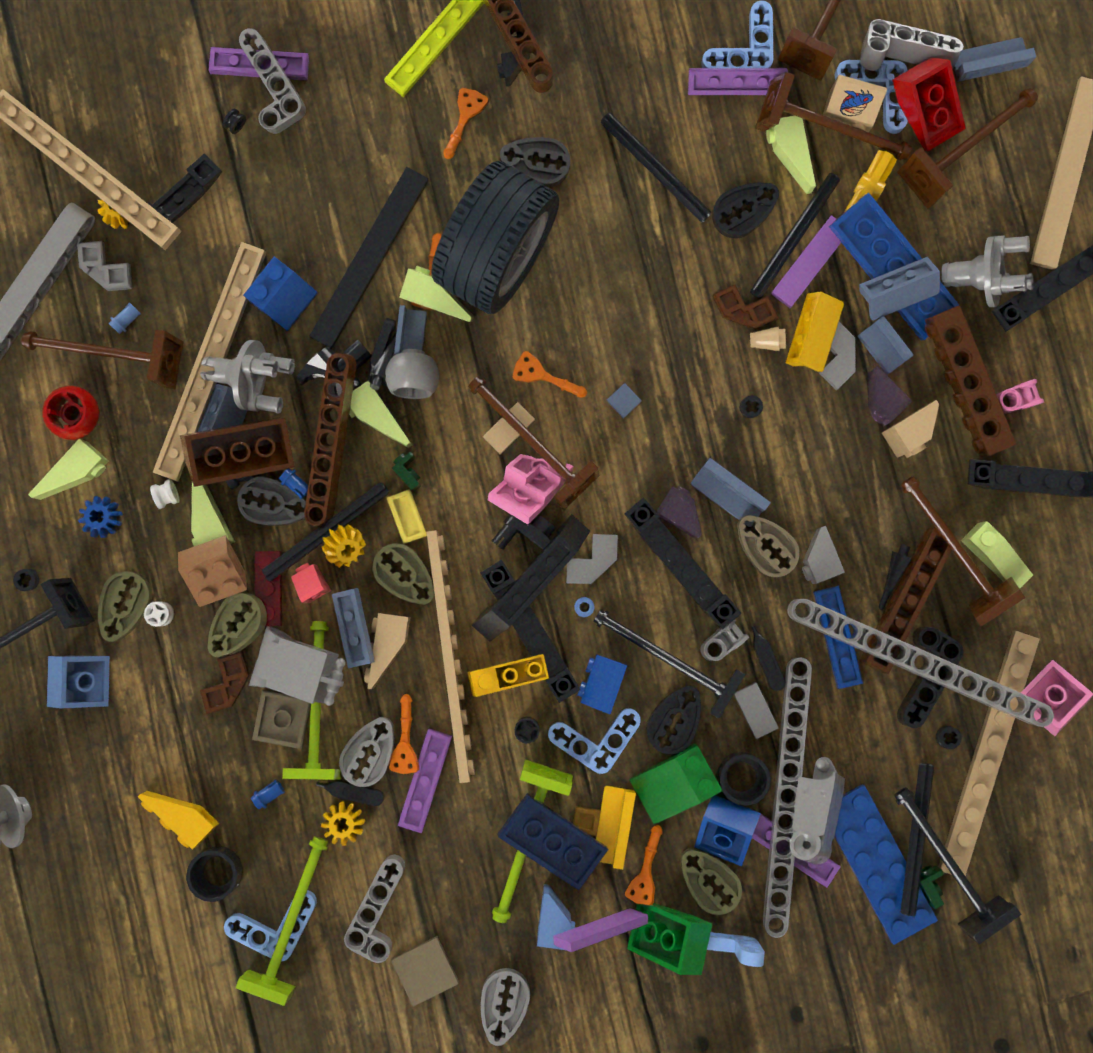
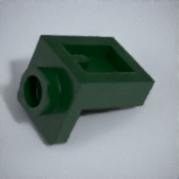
M409 452L407 455L402 453L394 460L395 466L392 469L414 493L421 487L418 483L420 476L411 467L408 470L405 467L415 459V456L412 452Z
M929 865L921 870L920 888L929 905L937 909L944 905L940 897L943 895V892L934 880L943 876L944 872L937 866Z

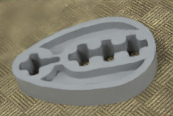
M379 717L366 724L355 733L343 749L339 759V767L343 777L352 785L358 787L371 786L377 783L386 773L393 753L395 739L393 723L390 719ZM385 722V728L388 730V733H382L378 740H375L378 729L375 727L376 724L380 725ZM372 744L375 746L373 750L376 752V755H371L368 758L367 762L370 763V767L365 766L362 769L361 773L364 775V778L359 777L356 780L353 778L354 773L351 771L352 769L356 770L360 766L358 757L363 758L366 755L364 746L369 747Z
M502 968L494 971L487 977L482 989V1024L488 1041L495 1046L505 1044L515 1034L522 1023L530 1001L529 984L526 978L514 969ZM507 976H512V981L516 983L511 984L509 993L513 995L507 998V1006L510 1009H506L505 1013L500 1012V1007L496 1006L501 1005L503 996L499 992H504L505 982L501 980H505ZM501 1020L502 1032L505 1034H501L500 1038H496L495 1033L491 1032V1030H496L498 1022Z

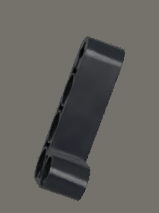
M919 627L913 633V642L918 648L956 665L960 662L963 656V647L955 639L933 627ZM926 631L931 634L932 638L931 642L927 645L922 641V636ZM948 644L953 648V654L949 658L944 654V648ZM942 666L940 667V679H944L948 673L946 667ZM918 675L898 709V721L902 725L911 728L921 727L945 687ZM925 687L928 690V697L922 701L919 697V692ZM913 702L922 705V708H917L916 705H913ZM908 712H913L914 720H910V717L907 716Z

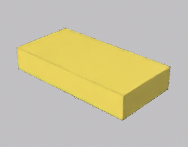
M408 489L387 497L403 544L405 545L426 537L427 533L411 490Z

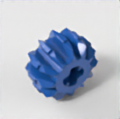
M94 496L93 502L89 500L84 501L87 509H79V512L84 514V517L78 519L79 523H86L82 530L84 532L90 531V536L94 538L98 535L101 538H107L108 532L115 534L116 529L114 525H122V522L118 521L117 517L122 516L123 513L115 511L119 504L116 502L111 503L109 497L101 499L99 496ZM99 513L104 514V516H101L104 518L102 522L97 521L100 518L97 517Z

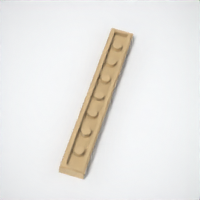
M1081 76L1077 82L1030 262L1032 265L1051 270L1057 269L1093 131V79Z

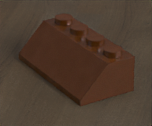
M283 417L180 435L184 459L194 487L295 467L286 419Z

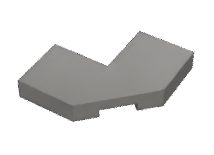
M104 242L77 243L80 269L107 291L132 289L131 265L129 263L106 265Z
M838 322L830 351L836 357L824 368L823 372L819 373L835 390H838L855 373V337L840 322Z
M593 534L592 559L572 558L567 563L566 583L592 584L617 560L618 535Z

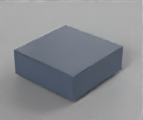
M624 383L607 399V402L624 419L641 403V400Z

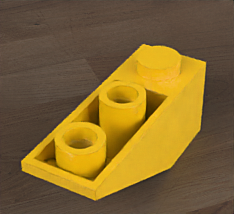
M543 654L467 672L473 697L549 679Z
M150 791L143 792L138 796L142 801L141 805L150 813L154 812L160 818V824L167 830H173L178 835V841L186 848L190 847L193 850L199 846L219 825V822L200 805Z

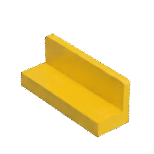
M823 292L808 293L806 295L786 364L793 367L806 366L817 372H823L844 302Z
M606 785L603 792L596 840L607 846L609 850L600 862L612 864L613 868L623 870L636 793L634 790Z

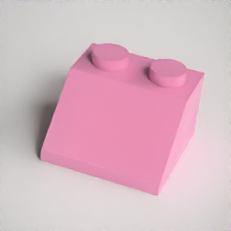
M1054 660L1021 692L1052 708L1054 713L1053 721L1044 728L1054 736L1066 726L1093 696L1089 689ZM1037 708L1034 711V718L1036 721L1039 720L1042 715L1040 708Z

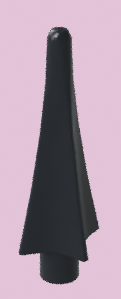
M396 333L378 362L370 371L372 375L370 387L374 390H379L381 384L387 385L385 371L395 351Z
M901 544L898 553L892 551L887 580L879 604L880 610L885 608L894 587L912 558L907 557L911 548L909 546Z

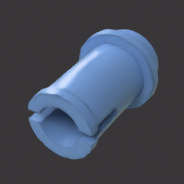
M129 302L115 318H110L111 321L108 324L120 334L122 331L126 332L125 328L141 313Z
M587 597L579 598L574 605L575 612L581 617L590 616L594 611L593 601ZM583 602L589 606L586 612L580 610V604Z

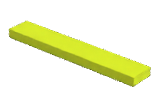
M452 0L385 77V83L404 98L484 4L483 0Z

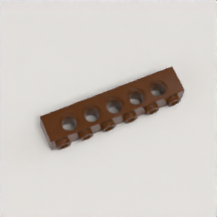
M960 305L925 319V331L928 337L933 339L936 347L934 348L936 358L940 362L942 361L945 369V380L953 388L955 393L953 394L954 402L962 410L964 415L962 421L965 428L971 432L973 437L972 446L975 452L980 456H991L1016 445ZM947 330L953 334L951 343L945 338ZM957 353L962 357V364L960 366L954 360ZM966 376L972 381L970 389L964 385ZM976 399L979 400L981 403V409L979 412H977L973 407L974 401ZM985 422H987L990 425V432L988 435H986L983 431V425Z
M935 527L926 529L912 556V560L908 564L876 627V630L903 642L906 641L952 550ZM872 635L868 643L869 648H874L877 644V638ZM894 645L890 651L894 659L900 653V648L897 645ZM866 652L863 653L859 660L871 668L886 674L890 673L894 665Z

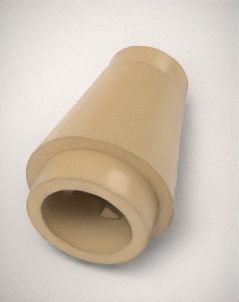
M774 327L750 333L751 348L756 347L774 351L786 349L785 329Z

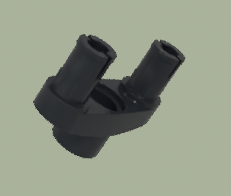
M509 514L503 521L505 524L491 541L497 545L504 537L498 547L505 550V547L515 534L521 532L544 550L551 542L549 537L556 527L540 515L536 517L532 524H526Z

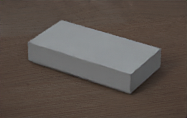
M756 682L734 693L755 739L778 729V725Z

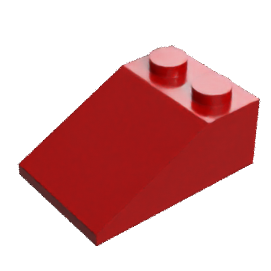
M930 57L892 79L898 104L924 151L928 152L966 129L949 59Z

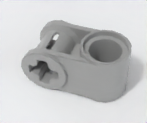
M733 620L723 630L719 627L713 635L702 643L700 650L706 660L719 661L749 638L735 624L736 620ZM712 642L716 643L719 647V653L715 657L710 656L708 653V646Z

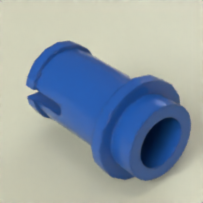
M286 469L279 477V480L282 481L281 485H286L300 499H303L307 495L308 484L296 475V470Z
M275 779L259 792L254 791L251 800L257 809L260 810L262 807L265 809L268 803L284 794L285 790L281 783Z

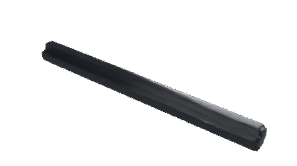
M608 112L602 118L601 124L700 222H704L710 217L711 211L612 113Z
M834 173L828 174L750 290L753 296L762 298L840 182V178Z
M378 483L263 568L262 573L269 581L277 578L324 543L323 537L330 536L329 529L336 531L338 524L345 527L389 494L386 486L383 483Z
M920 763L914 803L928 821L934 765ZM913 818L900 911L901 914L906 916L916 915L926 838Z

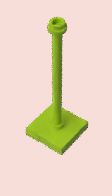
M312 621L310 631H314V646L324 649V632L329 631L327 622ZM311 703L308 763H305V769L283 768L282 779L342 780L340 769H321V763H318L321 703Z
M525 759L520 780L538 787L535 798L540 802L544 803L548 790L569 796L572 788L573 775ZM518 850L499 907L493 908L492 911L493 920L499 923H507V920L511 917L508 909L526 855Z
M316 836L313 837V840H310L309 845L312 846V850L266 974H260L248 969L239 978L236 989L283 1006L292 997L296 986L277 980L276 974L321 852L328 849L327 840Z

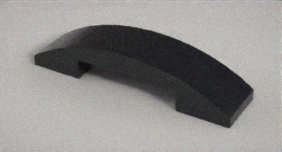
M205 153L186 169L188 173L153 205L150 202L148 203L171 223L187 212L210 189L222 173L221 169Z

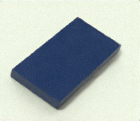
M528 793L497 834L500 839L577 890H580L609 850L607 846Z

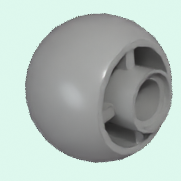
M405 349L402 353L394 355L390 359L385 371V381L389 391L401 398H428L435 392L440 379L439 369L435 360L425 355L424 351L418 349Z

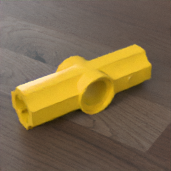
M878 150L866 173H863L853 191L854 195L844 212L868 192L877 202L886 186L885 181L897 161L893 154Z

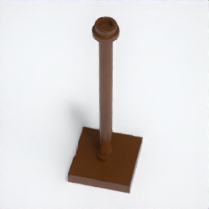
M830 0L811 36L792 27L778 60L821 81L837 49L820 41L841 0Z
M784 72L770 81L755 129L764 132L778 125L784 111L895 153L898 160L908 159L912 150V146L908 145V142L903 141L901 144L787 102L795 75Z
M1031 88L1020 92L1019 99L936 164L921 147L911 155L897 173L926 208L929 209L953 187L942 171L1025 106L1030 108L1035 105L1038 99L1037 93Z
M155 330L151 353L38 337L37 333L33 331L25 332L21 340L22 346L28 350L44 347L149 363L147 380L164 388L174 390L176 388L184 341L162 330Z
M478 376L473 379L468 386L471 389L470 392L472 394L479 393L566 481L565 486L555 495L557 503L565 510L600 476L598 467L590 461L577 474H572L485 386L486 380L484 378L481 379Z
M911 476L901 483L902 491L904 493L909 492L985 594L969 604L980 626H983L1025 599V596L1012 577L993 589L918 487L921 483L919 479Z

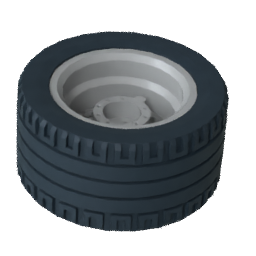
M495 161L486 166L469 186L445 227L432 262L431 274L434 282L487 314L499 312L521 286L547 240L559 208L560 199L557 193L503 161Z

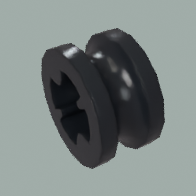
M234 108L227 113L222 125L226 129L229 128L232 134H236L244 126L246 116L243 114L239 115V111Z
M747 396L740 403V412L746 418H755L761 414L763 402L757 396ZM747 401L749 403L756 402V413L753 411L748 413L745 408L748 406L745 403Z
M33 569L19 570L13 578L14 586L24 592L33 590L39 584V575ZM25 573V576H31L32 579L29 581L28 587L27 584L21 583Z
M943 726L936 733V741L943 748L955 749L960 745L962 736L958 729L951 726ZM953 732L954 735L951 736L954 738L953 742L944 743L943 740H946V738H943L944 733L950 734Z

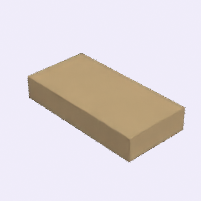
M518 402L509 410L526 428L535 421ZM501 418L483 438L501 455L520 435Z

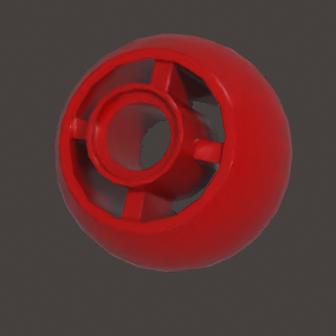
M63 386L55 389L47 396L42 408V416L46 427L54 435L66 440H77L86 437L95 429L99 421L100 410L96 399L87 390L78 386ZM78 398L80 399L82 405L78 404ZM75 409H78V410H79V416H78V418L75 419V420H72V418H71L72 412H73ZM59 418L69 425H64L63 427Z

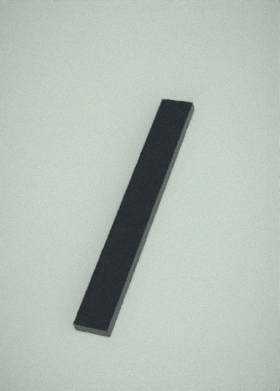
M408 167L405 168L309 335L312 339L331 349L334 347L429 181L427 177Z

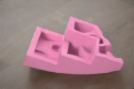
M520 454L506 466L504 480L489 493L488 501L524 523L529 524L552 500L565 483V480L544 459H536L532 456ZM566 464L565 467L572 472L573 466Z

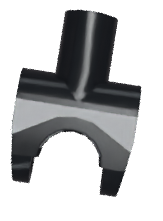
M359 340L343 352L355 358L356 370L372 357ZM330 347L322 349L299 372L296 381L303 385L309 380L325 378L328 358L335 354V352ZM341 358L338 361V368L340 371H343L346 363ZM356 376L353 390L362 385ZM339 383L334 387V392L337 396H340L342 393V387Z

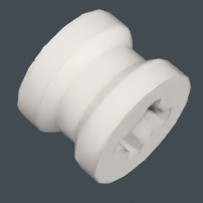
M171 479L166 480L162 485L155 484L150 487L152 498L159 509L165 508L166 504L179 503V495Z
M152 602L145 608L144 618L151 626H166L174 618V609L166 602Z

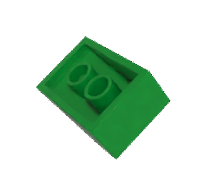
M695 743L688 746L684 751L668 757L629 779L653 824L696 806L723 791L698 745Z
M655 903L651 906L637 904V911L648 914V923L631 930L627 949L679 975H702L712 923L694 915Z

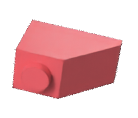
M303 564L295 569L297 574L291 576L301 603H311L332 591L320 569L315 564Z

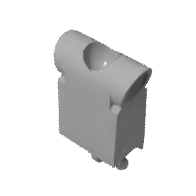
M267 626L249 686L270 688L312 704L318 702L330 706L334 703L335 694L339 692L340 687H343L344 681L342 679L344 674L342 670L346 662L344 659L338 658L339 654L293 640L285 632Z
M821 757L816 761L813 779L799 777L790 850L796 858L812 864H823L831 856V844L835 836L844 792L845 778L838 774L833 762L827 757Z

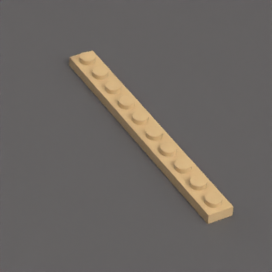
M4 89L0 91L1 120L166 251L181 233L178 227Z
M244 242L240 244L153 473L177 482L180 479L186 463L180 435L198 431L217 383L202 379L200 372L215 371V368L203 366L201 362L208 356L226 359L248 302L243 295L257 278L264 261L266 251Z
M437 530L427 531L459 782L466 783L470 782L471 775H475L473 760H468L467 750H471L470 734L465 735L464 725L468 724L467 710H462L461 700L465 699L463 684H458L457 675L462 673L460 659L455 660L454 650L458 649L457 635H452L451 625H455L454 612L448 609L447 600H452L450 585H445L444 575H448L447 561L442 560L441 551L445 550L443 535L439 536Z
M1012 631L997 683L1020 693L1024 690L1040 640L1039 638L1018 631ZM1016 697L1010 701V708L1012 710H1015L1018 706ZM988 707L945 844L946 849L965 876L1015 720L1014 717L992 707ZM940 860L938 867L943 872L951 874L943 861Z

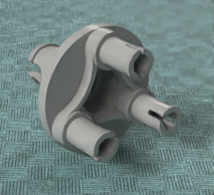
M1003 235L988 237L984 255H979L972 261L943 264L942 282H945L944 286H973L978 290H985L986 301L989 307H997L1000 296L1003 293L1013 291L1024 292L1027 289L1032 290L1033 274L1010 276L1009 273H1006L1004 263L1006 253L1029 252V236L1006 238Z
M248 340L241 347L237 357L232 360L219 357L213 358L211 356L205 357L201 365L214 367L215 371H202L200 375L202 379L207 381L211 380L217 383L228 384L232 388L235 404L241 410L256 412L265 410L281 413L283 408V399L281 397L262 395L266 376L276 377V372L292 375L295 369V361L291 358L275 357L272 353H266L260 341Z

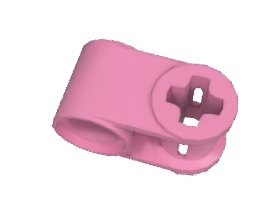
M1037 379L1021 383L996 394L1004 414L1044 403V399L1040 398L1035 385ZM1003 397L1008 398L1010 402L1009 407L1004 405Z

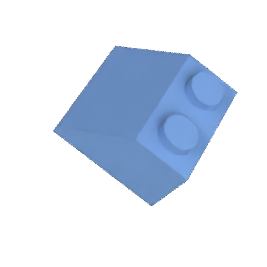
M48 656L47 707L81 708L108 706L110 656Z
M544 884L537 946L564 950L554 945L553 936L576 928L575 922L571 921V913L550 885Z

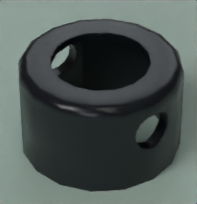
M737 752L730 754L723 759L717 772V781L723 790V794L738 805L748 806L756 804L766 796L770 789L771 777L769 769L762 760L751 753ZM746 762L755 770L756 780L749 790L736 791L728 784L727 771L734 763Z
M213 846L205 849L191 860L187 868L186 881L189 890L195 897L203 901L216 902L222 900L238 887L242 879L243 866L237 854L227 847ZM215 856L225 858L233 871L230 881L221 886L209 883L204 875L206 862Z

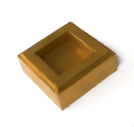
M575 806L573 824L587 834L597 836L601 810Z

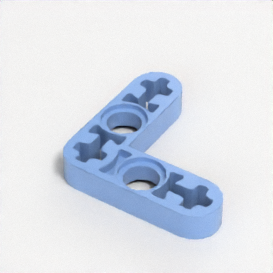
M757 1L751 7L749 14V48L709 49L703 55L702 68H771L773 63V10L771 5L766 1ZM759 9L765 14L761 25H758L759 14L757 12ZM758 32H763L767 35L768 40L765 43H759L754 35ZM724 56H727L726 63H725V64H726V67L723 66V64H724V61H723ZM733 56H740L744 64L740 67H735L730 59ZM748 56H751L750 61H752V62H751V65H750V66H747V65H748V61H749V57H748ZM710 57H714L715 61H718L716 66H711V62H709ZM759 57H763V61H766L764 66H760V62H758Z
M845 60L841 62L835 71V80L838 75L846 76L842 72L844 68H847L848 72L852 73L849 76L850 78L887 88L883 99V125L889 133L897 134L901 132L908 120L900 105L890 100L889 94L895 92L894 85H892V79H894V74L891 73L892 70L896 69V72L901 75L908 71L907 66L901 61L883 60L880 69L876 70L877 77L869 79L865 75V68L861 65L860 60ZM858 68H860L859 78H857L858 73H856ZM895 110H898L896 119L901 121L898 126H895V123L890 121L895 115Z
M623 709L598 745L563 722L553 723L548 730V737L553 744L594 772L604 774L612 768L639 727L640 716L634 709ZM632 713L634 714L633 719L636 722L634 725L628 724L625 728V731L629 732L627 736L622 731L614 729L617 724L622 727L625 723L622 717L624 715L629 716ZM563 727L565 729L564 734L569 738L571 733L576 735L570 741L568 748L564 746L567 741L563 738L554 739L555 733L553 730L555 728L559 730ZM612 734H619L622 737V744L617 748L610 747L608 744V738ZM576 741H584L587 744V751L584 754L578 755L573 751V745ZM604 745L615 755L611 757L608 754L605 759L607 766L597 768V762L594 759L596 757L601 758L604 755L605 751L601 750Z
M307 890L305 896L309 898L308 903L311 906H306L302 914H298L297 921L300 924V929L297 932L291 933V939H289L286 947L288 952H284L281 962L287 960L293 953L316 907L317 899L311 891ZM291 904L277 931L241 913H235L225 921L224 931L228 937L272 958ZM236 920H239L241 928L246 930L249 925L253 928L248 932L247 937H244L243 935L246 931L239 929L237 932L233 931L234 926L231 922L234 923ZM262 931L266 936L265 942L262 944L255 943L252 938L253 932Z
M710 933L707 950L733 952L739 962L747 966L762 967L764 965L765 951L757 939L749 936Z

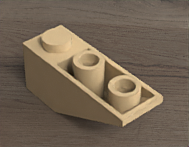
M378 613V618H373L372 632L375 633L374 643H371L375 662L371 663V667H367L365 671L364 682L368 683L367 689H373L407 643L411 617Z

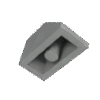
M826 526L816 529L803 559L805 565L802 567L803 574L807 581L811 580L812 584H817L845 573Z

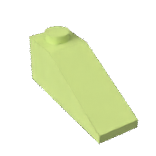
M797 116L783 117L778 125L766 130L767 141L769 144L772 143L773 152L804 192L810 194L816 187L803 119Z
M416 266L415 269H408L399 298L468 322L473 321L474 316L457 298L434 282L432 275H429L431 270Z
M369 381L353 390L349 412L351 418L356 416L361 422L408 448L412 446L382 399L370 387L371 383Z
M78 439L28 495L31 498L42 500L92 480L94 477L97 478L105 471V465L109 460L90 443Z
M192 483L191 532L194 536L192 539L193 545L197 546L225 535L230 544L235 541L207 484L194 487Z
M988 521L977 523L961 540L1003 582L1012 577L1018 587L1021 588L1033 576L1007 540Z

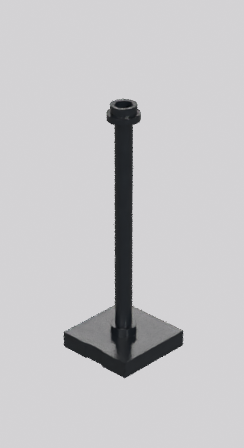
M72 578L48 579L40 584L52 607L1 636L0 649L55 616H58L65 629L87 626L95 620Z
M600 609L593 621L599 628L602 625L608 627L715 692L714 695L718 699L710 714L717 718L721 717L746 674L736 669L727 684L723 682L720 684L608 616L609 611Z
M907 787L895 793L896 803L905 806L977 910L958 923L966 935L978 944H981L1022 915L1015 905L1007 902L999 895L987 904H984L912 800L914 793L911 790L909 791Z

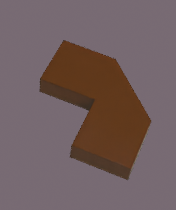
M736 284L712 295L722 318L756 330L779 318L769 296L746 306Z
M243 651L217 659L224 683L200 690L206 714L234 705L250 676Z

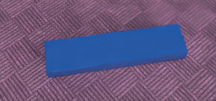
M839 586L813 592L817 604L846 616ZM825 613L820 616L823 628L830 624V618ZM849 624L843 628V634L846 638L851 637ZM824 634L837 689L863 684L855 648Z

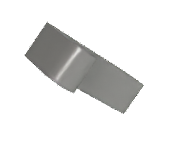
M876 19L870 23L863 41L860 63L865 69L875 71L880 69L885 57L917 65L930 57L949 59L952 69H954L964 46L958 38Z
M248 28L243 30L239 36L240 46L274 99L273 103L260 112L259 122L268 132L277 134L302 119L306 113V107L265 39L256 30ZM251 39L255 40L254 42L260 51L256 52L251 47ZM266 59H271V66L266 70H262V62ZM283 80L285 82L284 88L281 91H275V83ZM291 102H297V110L289 113L287 110L288 105ZM271 115H277L276 124L268 126V118Z
M396 854L388 856L380 866L344 937L347 948L375 963L386 961L393 947L391 939L374 928L405 870L403 858ZM395 863L397 865L396 870L389 880L385 877L390 869L389 866ZM377 885L384 886L387 889V895L378 896L375 892V887ZM366 908L372 909L376 917L367 919L363 914V910ZM354 931L360 932L364 940L361 942L354 941L351 933ZM376 943L383 944L386 952L382 954L377 953L373 945Z

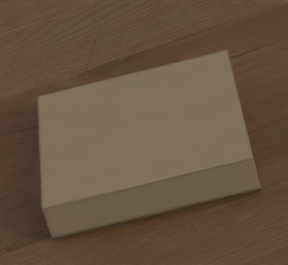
M262 690L252 740L303 749L311 703L283 693Z
M438 936L391 959L413 1007L459 984V980Z

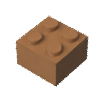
M226 535L178 552V571L199 607L247 590L245 570Z

